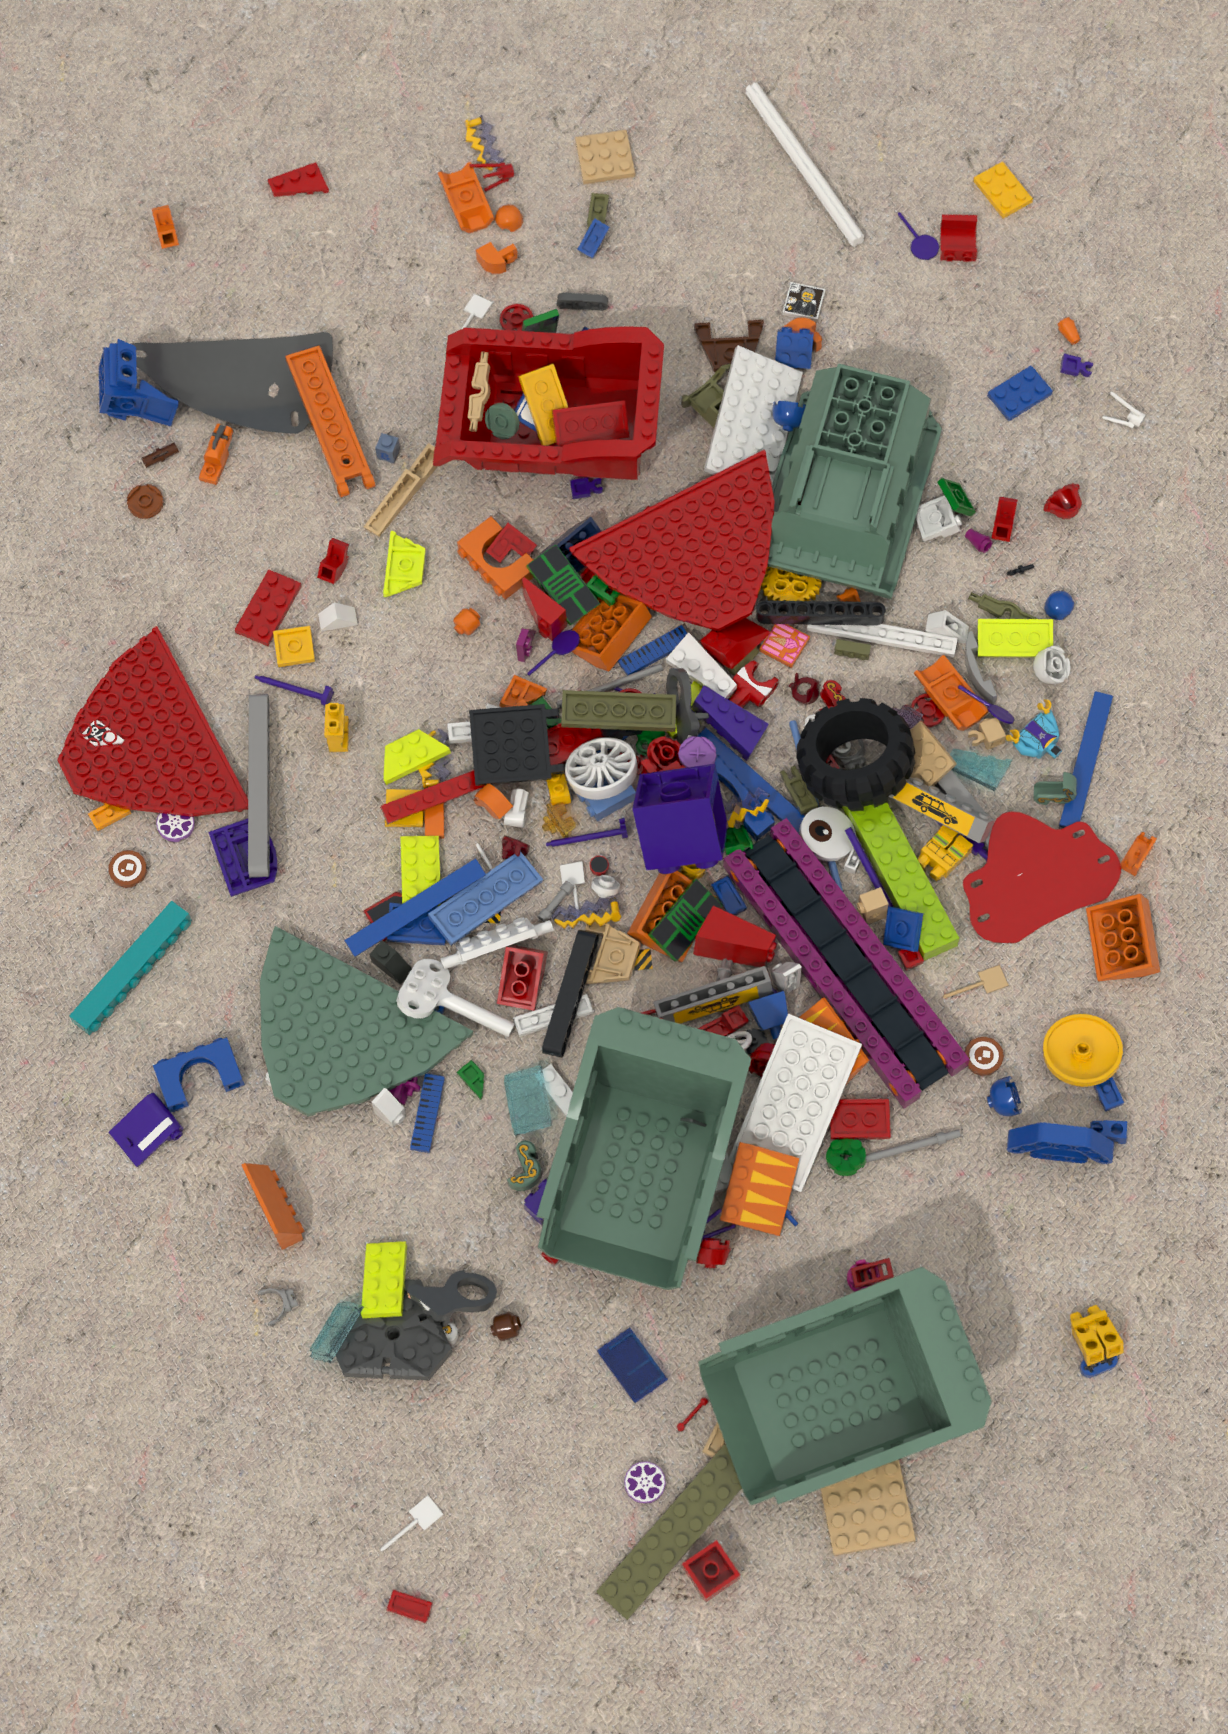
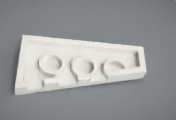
M689 632L666 658V663L674 668H684L689 678L701 686L705 685L726 699L737 688V684Z

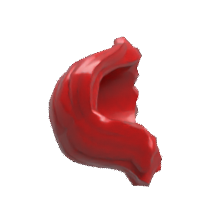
M1071 483L1063 488H1059L1053 495L1049 496L1043 510L1063 520L1075 517L1082 506L1078 492L1080 489L1079 484Z

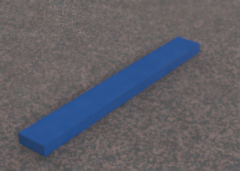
M1094 692L1073 775L1077 779V795L1073 801L1064 805L1059 824L1061 828L1081 820L1113 695Z
M705 728L700 732L697 737H706L713 743L716 748V756L722 757L725 761V766L736 773L738 781L741 784L744 783L749 788V793L754 798H758L761 803L768 799L769 803L766 809L780 821L787 818L799 834L800 824L805 816L801 815L796 807L711 731Z
M475 858L344 941L354 957L483 878L486 874Z

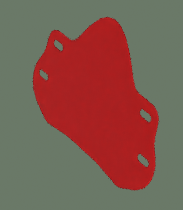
M1011 811L1003 813L992 826L987 863L983 868L968 874L963 880V888L970 903L971 924L978 935L985 940L995 943L1020 942L1040 927L1076 909L1108 898L1119 881L1121 864L1116 853L1100 841L1092 828L1085 822H1076L1063 829H1054L1021 812ZM1079 830L1085 831L1083 836L1076 839L1073 838L1075 832ZM1105 855L1110 857L1108 861L1102 864L1098 863L1099 858ZM978 879L983 881L982 885L976 888L971 887L972 882ZM984 914L990 915V918L983 922H978L977 920L978 917Z

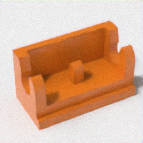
M1141 832L1136 837L1121 862V869L1135 877L1157 840L1154 836H1151L1150 839L1146 838L1144 832Z

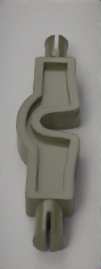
M973 592L970 593L968 598L978 603V608L989 612L997 618L1002 617L1004 612L1009 611L1011 613L1009 619H1038L1021 611L1016 604L1010 601H999L986 594H983L981 597Z

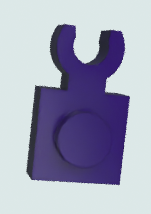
M1064 353L1060 373L1076 377L1081 373L1084 377H1090L1092 372L1087 371L1086 368L1091 369L1093 363H1081V357Z
M588 478L570 480L572 498L591 497L590 492L596 494L603 493V487H596V485L602 484L601 478H596L592 482H589Z

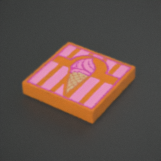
M775 624L761 645L759 652L792 668L809 642L810 636L787 624Z

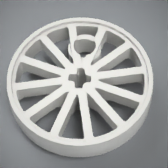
M611 737L593 739L580 745L571 753L565 765V774L573 791L581 797L593 800L607 799L620 794L633 783L638 771L637 759L633 748L625 741ZM607 749H612V751L608 755H606ZM611 777L616 778V779H619V780L616 781V782H614V780H613ZM605 778L609 785L603 787Z

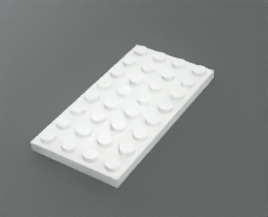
M737 346L733 354L703 471L715 475L765 450L771 484H773L788 431L782 430L783 427L777 425L773 419V402L777 404L778 401L795 402L803 372Z
M788 1014L728 1161L731 1163L735 1162L739 1142L800 1158L792 1189L802 1192L862 1044Z

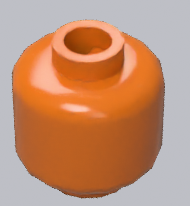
M463 608L453 619L454 629L460 635H463V633L471 635L480 626L479 619L481 617L472 608Z

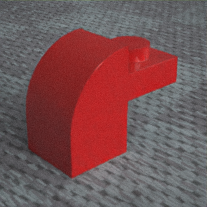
M999 496L991 539L1010 542L1018 499Z
M333 537L329 540L327 556L320 562L317 578L332 584L338 581L348 563V543Z

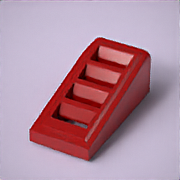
M890 1258L850 1268L856 1289L874 1285L894 1277ZM884 1264L886 1265L888 1275L885 1276L882 1269V1265ZM875 1267H878L880 1277H876ZM869 1269L871 1270V1274H872V1278H873V1279H870V1280H869V1276H868V1272H867V1270H869ZM860 1272H863L865 1281L863 1282L861 1280Z

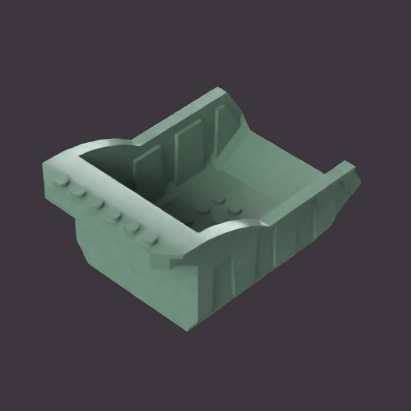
M620 1007L594 1017L567 1117L536 1216L544 1219L538 1248L551 1258L661 1289L671 1290L681 1287L688 1260L696 1262L751 1063V1058L736 1039ZM681 1118H691L707 1125L703 1127L680 1120Z
M923 1267L718 1343L720 1352L698 1361L702 1382L743 1493L751 1506L775 1497L777 1504L784 1503L981 1429L985 1426L992 1402L946 1282Z

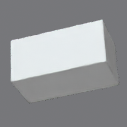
M854 848L850 852L844 870L855 875L861 861Z

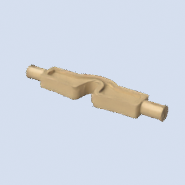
M481 352L480 363H476L471 383L474 389L481 390L480 393L470 395L468 418L471 421L469 430L472 432H477L478 421H482L484 405L490 396V385L488 383L490 365L487 363L489 355L487 352Z

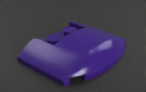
M248 819L208 832L231 897L275 882L278 862L271 837L269 877H249Z

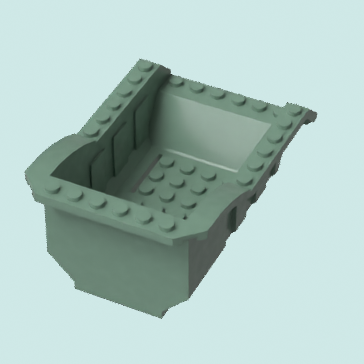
M838 364L837 367L816 370L811 390L801 394L798 407L802 408L803 404L806 405L800 427L794 428L793 431L789 432L772 484L775 509L771 526L772 535L768 567L871 592L876 596L892 599L942 432L941 426L936 422L930 411L931 398L912 386L908 380L843 364ZM803 495L801 505H798V501H801Z

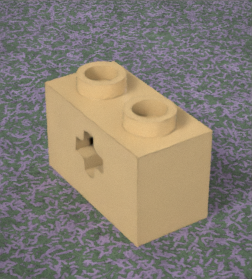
M880 887L859 895L857 911L868 925L885 919L888 902L882 888Z

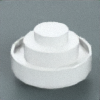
M601 875L593 878L591 888L599 897L608 898L618 894L620 884L609 875Z

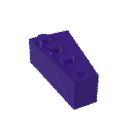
M705 685L691 707L696 713H708L709 718L703 720L716 729V732L721 737L723 736L730 743V746L737 750L746 761L769 725Z

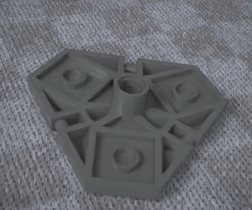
M405 1279L403 1316L368 1318L366 1320L362 1318L360 1311L358 1314H354L343 1330L333 1339L330 1344L344 1377L383 1379L384 1374H387L391 1379L430 1381L453 1353L440 1321H435L432 1316L425 1314L419 1304L407 1296L409 1286L415 1284L423 1286L421 1280Z

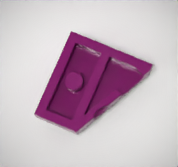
M521 629L516 643L518 661L525 663L527 656L530 657L533 648L531 644L536 633L535 630Z

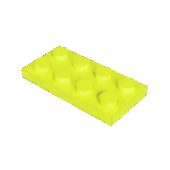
M978 619L977 657H1036L1041 650L1053 646V619Z
M400 836L402 904L440 881L439 836Z
M406 1241L366 1244L361 1306L362 1318L403 1316L407 1256Z

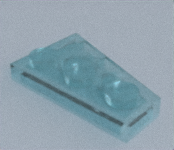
M953 749L950 753V756L957 763L951 769L952 771L993 791L997 789L1012 763L1010 759H1005L1004 761L995 759V756H978L974 752Z

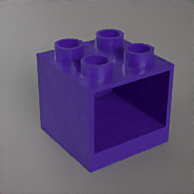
M709 764L640 774L632 810L646 871L657 869L661 874H670L679 870L680 866L695 864L700 869H707L717 865L718 861L723 860L728 822L716 765Z

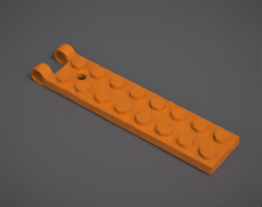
M320 346L285 356L340 498L350 495L345 480L361 476L366 489L375 487L373 475ZM348 459L350 462L349 464H344L343 460Z

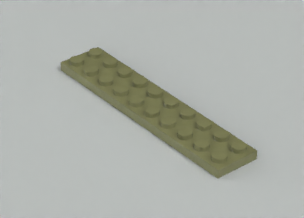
M726 1444L722 1446L596 1591L627 1621L741 1491L742 1487Z

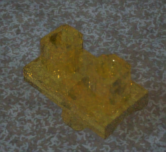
M551 802L546 805L548 809L546 812L549 817H543L545 823L542 825V829L544 831L550 830L552 834H555L558 830L563 838L569 837L568 832L576 827L575 821L571 816L562 821L560 816L567 813L566 807L562 802L552 805Z

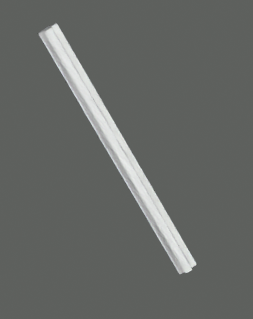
M757 82L746 87L747 96L852 247L861 244L865 236Z

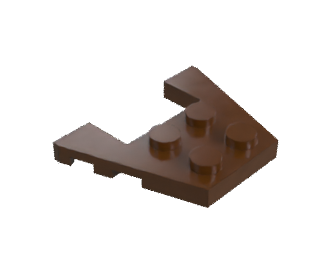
M748 320V337L711 338L710 322L694 323V330L714 372L722 365L731 364L737 346L756 352L764 320Z

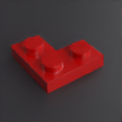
M508 522L486 552L501 563L511 548L521 556L526 553L530 555L537 544Z

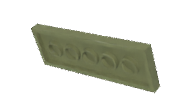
M563 690L561 727L675 732L676 695Z

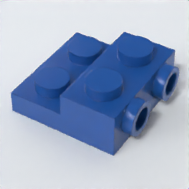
M791 327L778 329L775 361L791 368L811 369L814 332H810V329L800 328L799 331L792 330Z

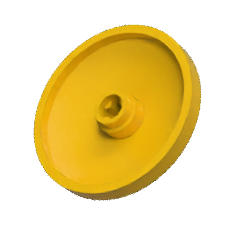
M1074 1014L1066 1016L1055 1022L1049 1028L1044 1038L1043 1058L1046 1066L1054 1076L1070 1085L1087 1087L1101 1084L1116 1073L1122 1061L1123 1046L1119 1034L1108 1022L1093 1015Z

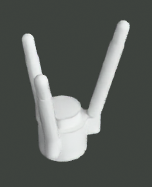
M1110 392V395L1131 411L1127 417L1130 421L1127 422L1108 416H1103L1102 418L1129 426L1132 429L1134 426L1139 427L1146 414L1133 408L1114 392Z

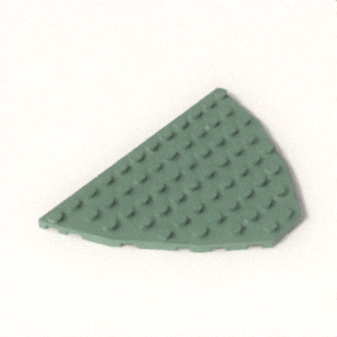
M277 926L274 927L260 978L261 1046L274 1098L309 1117L319 1112L341 1109L346 1105L360 1104L379 1094L384 1087L389 1091L418 1075L422 1076L444 1060L445 1056L461 1046L463 1041L472 1037L473 1030L435 1010L430 1016L425 1018L407 1016L397 1005L396 1000L399 991ZM409 1005L411 1009H417L415 1006Z

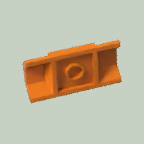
M468 162L462 170L451 174L438 172L444 192L460 229L468 233L485 229L494 220L473 167H469L471 162Z
M945 655L941 656L932 666L925 670H916L914 672V675L925 687L924 690L958 730L965 731L977 724L989 712L983 703L958 688L961 685L974 693Z

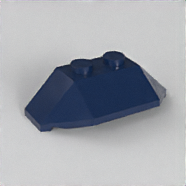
M588 517L568 529L545 548L541 554L556 544L578 573L585 565L570 553L569 548L602 531L593 518Z

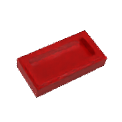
M393 1590L386 1610L426 1624L433 1603Z

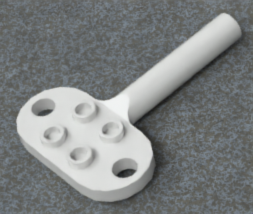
M434 959L418 961L399 990L396 1000L397 1005L409 1017L425 1018L430 1016L437 1006H443L506 1037H509L515 1023L450 993L447 990L451 977L449 970H444L442 963ZM430 968H435L438 972L432 971ZM409 1005L415 1006L417 1009H411Z

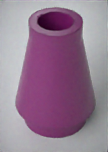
M972 528L965 534V538L971 542L978 552L986 553L993 544L989 536L979 533Z

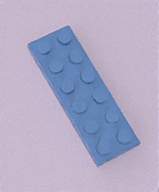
M520 851L519 857L515 854L486 873V876L431 911L428 917L452 946L541 884L543 879Z

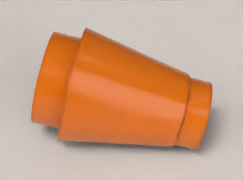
M1070 317L1061 320L1057 324L1058 330L1071 345L1081 340L1074 320H1071Z

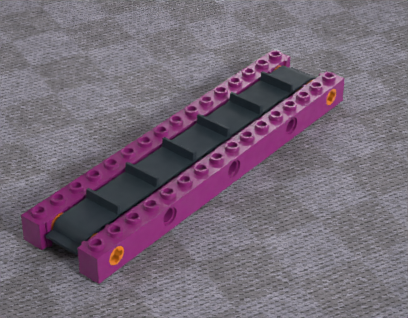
M787 818L771 827L770 835L755 843L753 849L749 847L743 852L739 849L723 858L724 869L771 932L776 935L777 940L792 960L801 965V972L821 999L826 998L838 1017L844 1020L845 1026L853 1038L859 1039L862 1044V1051L869 1059V1063L903 1109L920 1099L921 1092L948 1073L953 1077L968 1067L969 1057Z

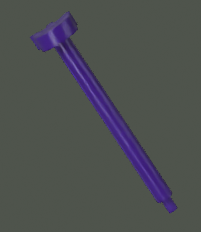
M255 675V679L259 680V682L321 700V705L324 706L331 702L334 694L333 688L325 686L324 692L321 694L262 675Z
M625 818L619 819V829L551 840V842L546 843V846L554 847L622 835V839L628 838Z

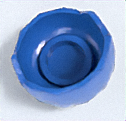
M1058 590L1048 596L1044 610L1052 619L1063 620L1071 614L1075 603L1070 594Z

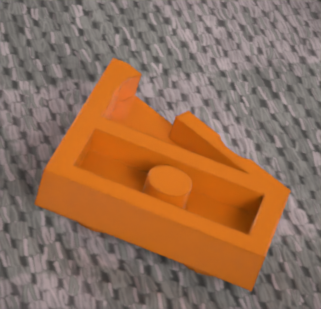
M514 675L500 701L499 707H513L522 699L530 705L546 694L547 688Z

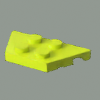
M390 531L383 590L384 597H389L422 585L426 549L419 544H414L407 538L404 539L398 536L394 531Z
M418 729L385 746L383 780L388 785L451 754L448 746Z

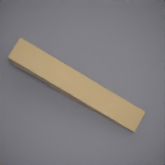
M428 443L410 469H406L364 525L365 529L380 537L438 466H433L435 448L433 445Z

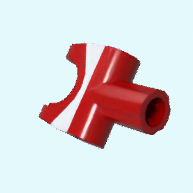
M755 660L741 668L732 678L737 684V691L728 700L741 708H744L750 701L758 708L761 707L771 697L779 684V679L776 677L766 682L756 681L753 678V673L759 664Z

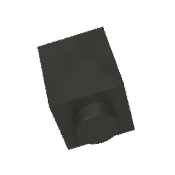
M383 940L369 954L371 962L400 985L406 980L412 970L401 955Z

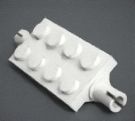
M518 918L511 924H501L496 926L494 930L481 931L477 933V936L460 939L459 942L455 943L456 953L440 960L445 970L459 964H466L467 960L528 938L536 939L540 935L554 931L550 920L533 925L528 918Z

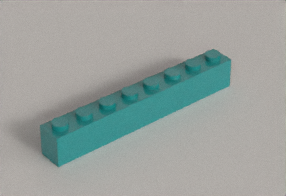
M171 900L69 1015L71 1021L88 1035L96 1032L101 1027V1022L106 1017L108 1018L112 1015L116 1005L122 1003L126 999L127 993L139 984L140 978L151 971L155 961L161 959L166 952L165 950L177 941L178 935L189 928L192 921L189 913Z

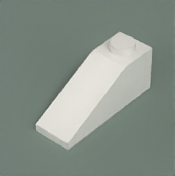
M793 962L779 963L772 968L770 978L780 992L784 991L786 995L800 986L802 967L800 964Z

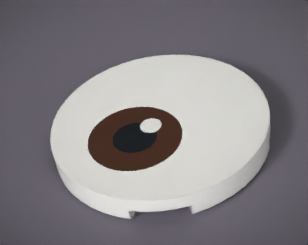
M818 807L811 810L803 818L799 828L801 838L814 855L823 861H838L848 855L853 846L845 830L852 827L855 835L856 832L850 819L841 811L831 807Z

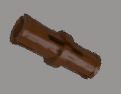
M173 442L161 449H155V452L141 457L145 467L148 468L159 461L164 462L166 458L179 453Z

